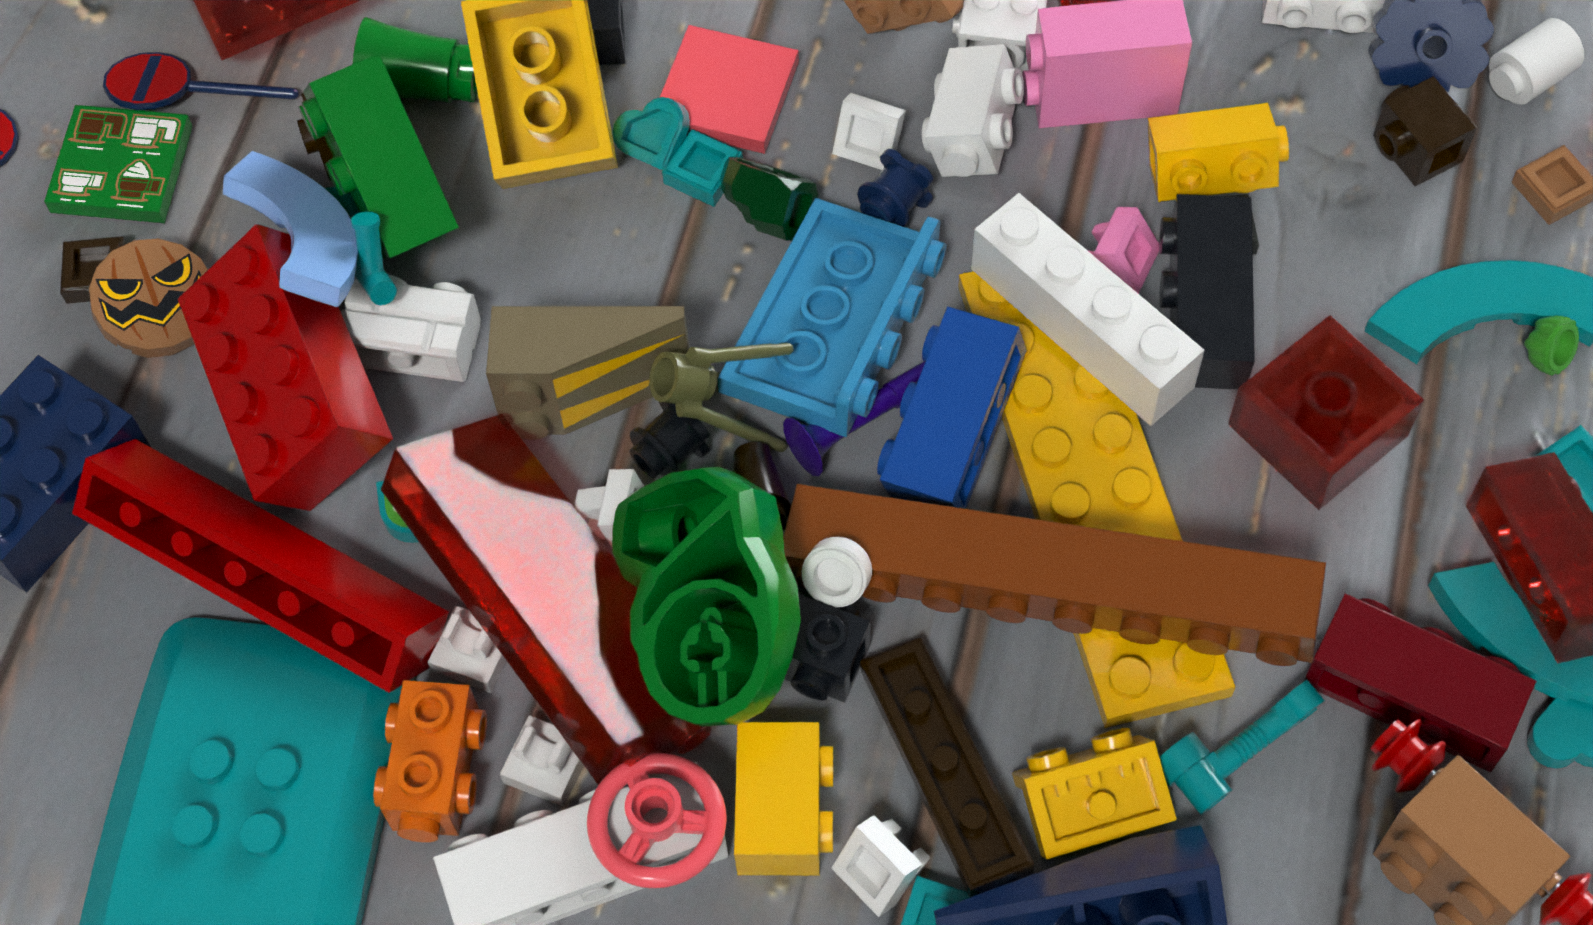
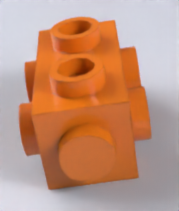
M403 680L399 703H390L388 707L385 737L387 743L392 744L388 767L380 766L377 770L373 797L375 806L380 807L392 831H397V834L404 839L415 842H435L438 840L439 835L459 836L462 815L472 814L474 810L477 778L475 773L469 772L473 749L482 750L485 743L487 714L486 710L479 709L470 685Z

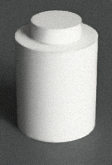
M1548 18L1490 58L1489 81L1491 87L1498 96L1520 105L1526 104L1581 67L1584 62L1582 42L1574 29L1566 22L1557 18Z

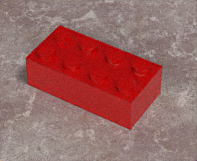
M255 224L178 298L253 500L311 511L392 441L393 437L339 307H334L279 288L280 269L292 252L291 237L288 233Z

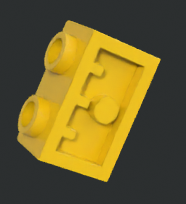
M1130 728L1111 730L1092 737L1091 743L1093 748L1070 755L1067 754L1065 747L1037 752L1026 758L1027 768L1012 772L1015 786L1023 790L1040 855L1046 860L1177 820L1155 740L1140 735L1132 736Z

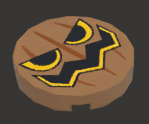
M158 238L129 242L112 250L96 267L89 287L93 320L105 339L115 346L118 344L122 348L132 350V354L146 358L174 355L194 345L178 298L208 269L200 257L181 244Z

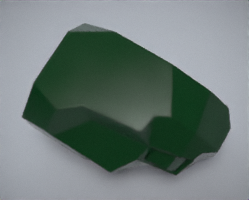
M728 157L720 176L721 189L726 199L737 206L747 223L754 225L759 232L786 241L793 240L814 199L818 198L819 195L815 182L806 177L739 157Z

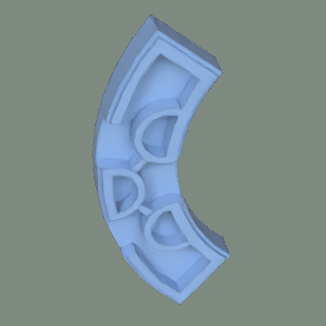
M251 151L224 175L223 195L254 208L272 220L279 228L287 229L291 237L292 252L280 269L279 288L334 307H339L353 285L358 257L355 230L352 228L348 213L333 195L307 175L278 160Z

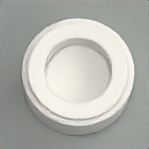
M829 537L817 543L806 557L802 566V579L809 594L815 600L833 607H845L856 602L864 593L872 577V564L866 551L856 542L844 537Z

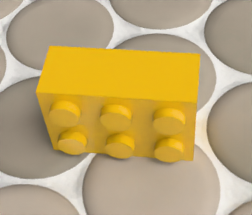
M587 0L461 1L495 182L502 189L618 168Z

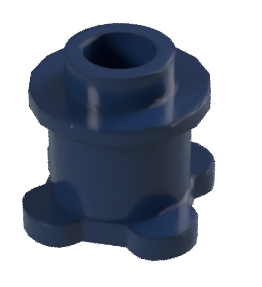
M886 149L879 157L884 166L883 170L872 182L867 181L858 188L857 196L861 204L860 211L863 214L905 227L910 218L909 212L915 205L920 208H926L932 202L933 196L929 192V185L933 182L934 178L925 166L908 161L894 149Z

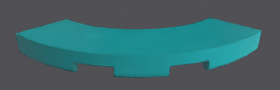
M1484 261L1460 265L1420 279L1398 292L1384 303L1368 320L1364 332L1417 365L1437 345L1450 337L1474 329L1478 323L1512 319L1518 325L1535 326V322L1538 319L1557 315L1575 320L1579 331V342L1590 347L1593 344V277L1560 266L1529 261Z
M1494 562L1434 573L1428 584L1429 589L1453 625L1477 650L1484 647L1495 657L1511 662L1520 670L1521 674L1536 680L1534 689L1545 695L1559 698L1566 702L1571 698L1593 705L1592 640L1569 632L1538 613L1512 589Z

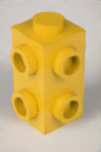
M1268 103L1148 118L1149 168L1158 202L1176 200L1177 194L1217 195L1233 192L1249 193L1257 189L1279 187V162L1288 161L1289 143L1285 126L1275 125Z

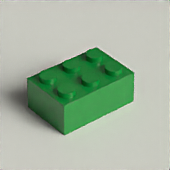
M379 53L312 81L307 85L303 92L306 100L301 102V106H298L302 118L313 140L323 136L333 156L332 159L325 163V166L339 196L350 193L359 213L374 212L379 215V234L383 259L392 258L459 228Z

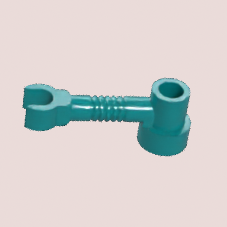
M1306 680L1254 721L1253 725L1250 724L1248 728H1245L1243 732H1240L1238 736L1233 737V740H1229L1228 743H1225L1215 752H1210L1194 732L1189 733L1159 757L1168 787L1176 784L1199 814H1205L1232 792L1233 789L1224 780L1240 768L1248 759L1261 752L1268 744H1271L1281 735L1303 722L1325 700L1311 683Z

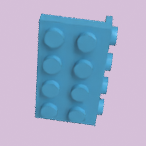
M815 198L735 345L737 347L769 343H790L793 345L794 350L792 354L785 356L726 362L718 377V392L795 420L820 426L829 432L847 438L857 416L866 418L873 407L879 382L875 379L881 367L890 370L897 358L902 341V334L899 331L904 321L913 323L920 311L925 289L921 286L926 276L935 278L940 271L947 247L946 243L939 241L941 221L928 216L920 232Z

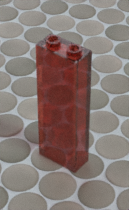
M502 414L395 448L381 491L598 785L619 764L624 763L631 767L650 754L670 753L676 749L680 754H684L695 749L708 738L712 731L711 726L696 725L669 715L650 695L639 667L638 655L630 641V610L638 588L624 579L614 557Z

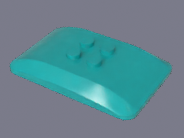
M202 617L185 618L171 625L164 632L158 644L134 717L104 822L79 925H361L385 820L380 807H376L374 804L375 776L380 766L388 767L392 743H387L385 737L386 715L390 703H399L402 685L388 693L270 625Z

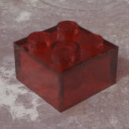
M1329 315L1238 388L1228 425L1310 503L1320 510L1409 436L1424 399Z

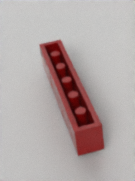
M137 439L85 458L72 514L388 693L400 687L403 680H411L430 668L428 660L440 639L449 611Z

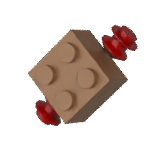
M1398 719L1380 735L1370 748L1378 756L1371 769L1375 772L1390 767L1398 774L1399 778L1395 788L1397 793L1416 791L1425 782L1427 784L1401 809L1373 855L1381 862L1382 872L1396 888L1407 894L1414 893L1435 912L1434 919L1437 925H1508L1537 894L1542 898L1550 894L1540 908V925H1548L1557 921L1561 925H1593V895L1588 891L1592 874L1587 872L1570 875L1560 885L1558 882L1563 877L1557 872L1571 856L1459 755L1444 769L1441 768L1437 771L1444 762L1446 743L1443 740L1431 745L1424 743L1418 737L1422 723L1420 719L1415 720L1408 727Z

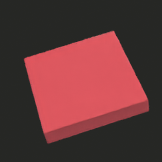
M688 25L660 97L676 100L685 106L690 119L687 135L693 129L726 145L765 154L799 64V51Z

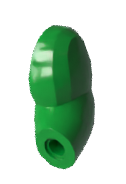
M721 467L669 473L628 495L618 504L615 511L612 528V552L624 580L631 587L638 588L630 610V641L638 655L639 667L650 695L669 715L700 726L737 725L764 712L780 691L793 657L801 623L798 587L785 557L783 530L776 497L740 475Z

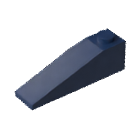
M1201 825L1130 838L934 911L936 925H1228L1219 863Z

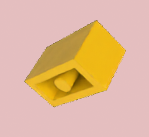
M742 722L737 724L734 857L737 875L820 876V853H833V811H820V787H833V746H820L819 722Z

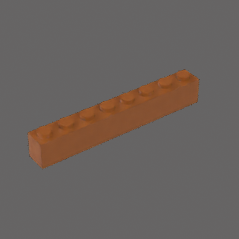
M796 485L783 539L787 562L797 585L804 589L806 588L802 579V566L814 546L829 537H844L859 544L870 558L872 577L869 585L861 595L869 600L884 603L893 602L896 600V597L920 600L926 607L945 613L958 612L961 607L983 610L990 617L1007 623H1022L1026 620V617L1052 621L1055 627L1077 634L1089 633L1092 631V628L1119 632L1122 638L1139 644H1156L1160 639L1187 643L1190 649L1207 655H1223L1228 650L1256 654L1257 659L1276 666H1292L1297 661L1309 663L1313 661L1324 590L1326 562L809 485Z

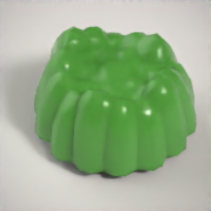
M1556 315L1541 318L1535 322V329L1524 341V346L1528 350V359L1535 368L1553 376L1554 374H1560L1571 363L1579 343L1578 327H1576V321L1568 317Z

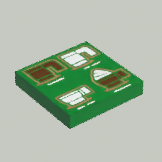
M75 105L44 200L50 213L165 224L193 128L189 116L186 114Z

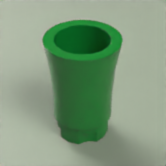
M368 17L362 20L356 37L352 64L379 53L399 98L423 99L451 103L452 100L475 102L478 92L469 45L460 44L458 39L410 31Z

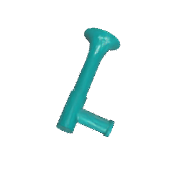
M325 187L346 210L351 219L352 228L355 230L358 250L355 278L374 304L379 306L389 304L397 295V288L383 266L379 215L374 212L359 213L350 193L340 197L335 187Z

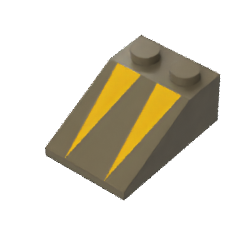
M492 306L486 376L503 435H515L527 440L542 439L547 435H566L652 398L649 375L655 358L661 352L669 351L686 354L689 349L684 306Z

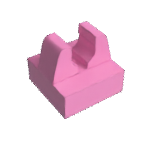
M1116 207L1109 222L1094 226L1092 234L1097 240L1098 245L1095 251H1087L1139 294L1158 255L1159 243L1138 207Z

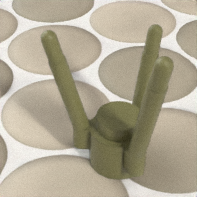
M769 343L715 349L690 347L686 354L669 351L661 352L651 366L649 375L651 394L655 400L661 403L675 404L676 413L679 417L698 419L751 442L764 443L777 452H784L787 449L785 441L702 406V401H707L713 396L716 384H718V377L721 373L716 372L711 363L785 356L792 354L794 348L790 343Z

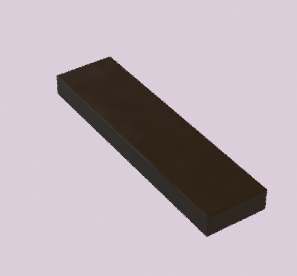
M921 637L861 660L860 668L864 680L969 898L1033 874L1034 862Z

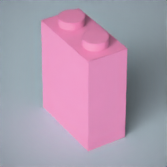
M1121 0L1038 9L1035 34L1026 35V58L1029 70L1022 72L1025 106L1035 105L1038 127L1049 128L1178 114L1192 47L1183 0Z

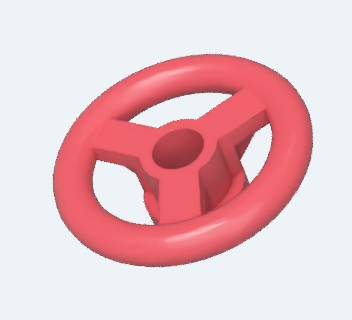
M644 754L619 764L599 783L588 808L587 834L597 859L615 877L631 885L643 888L671 887L695 877L713 860L725 835L727 823L726 806L716 782L698 764L674 754ZM667 774L686 781L699 794L705 811L683 810L678 790L670 782L660 778H649L648 775ZM628 785L630 791L626 796L624 807L632 834L618 851L609 835L608 814L616 795L623 787ZM661 808L668 812L665 819L661 822L649 823L644 820L645 814L651 809ZM674 833L702 834V838L694 850L676 863L661 867L639 865L654 842L664 841Z

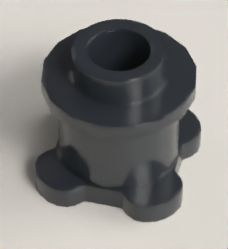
M659 402L663 412L644 429L637 427L630 432L631 442L634 446L629 450V453L636 465L651 478H656L659 474L664 477L669 473L678 472L677 466L692 453L703 458L710 451L706 444V439L710 437L707 428L698 419L677 416L675 404Z

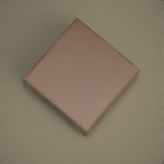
M1565 145L1516 170L1512 180V184L1548 225L1593 202V176Z

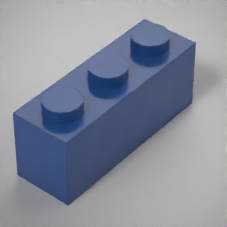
M947 306L940 326L933 325L929 329L922 351V359L925 361V365L918 382H910L903 394L900 405V417L903 418L900 429L895 440L888 439L878 460L877 473L881 476L880 481L890 498L967 509L1027 351L1018 326Z

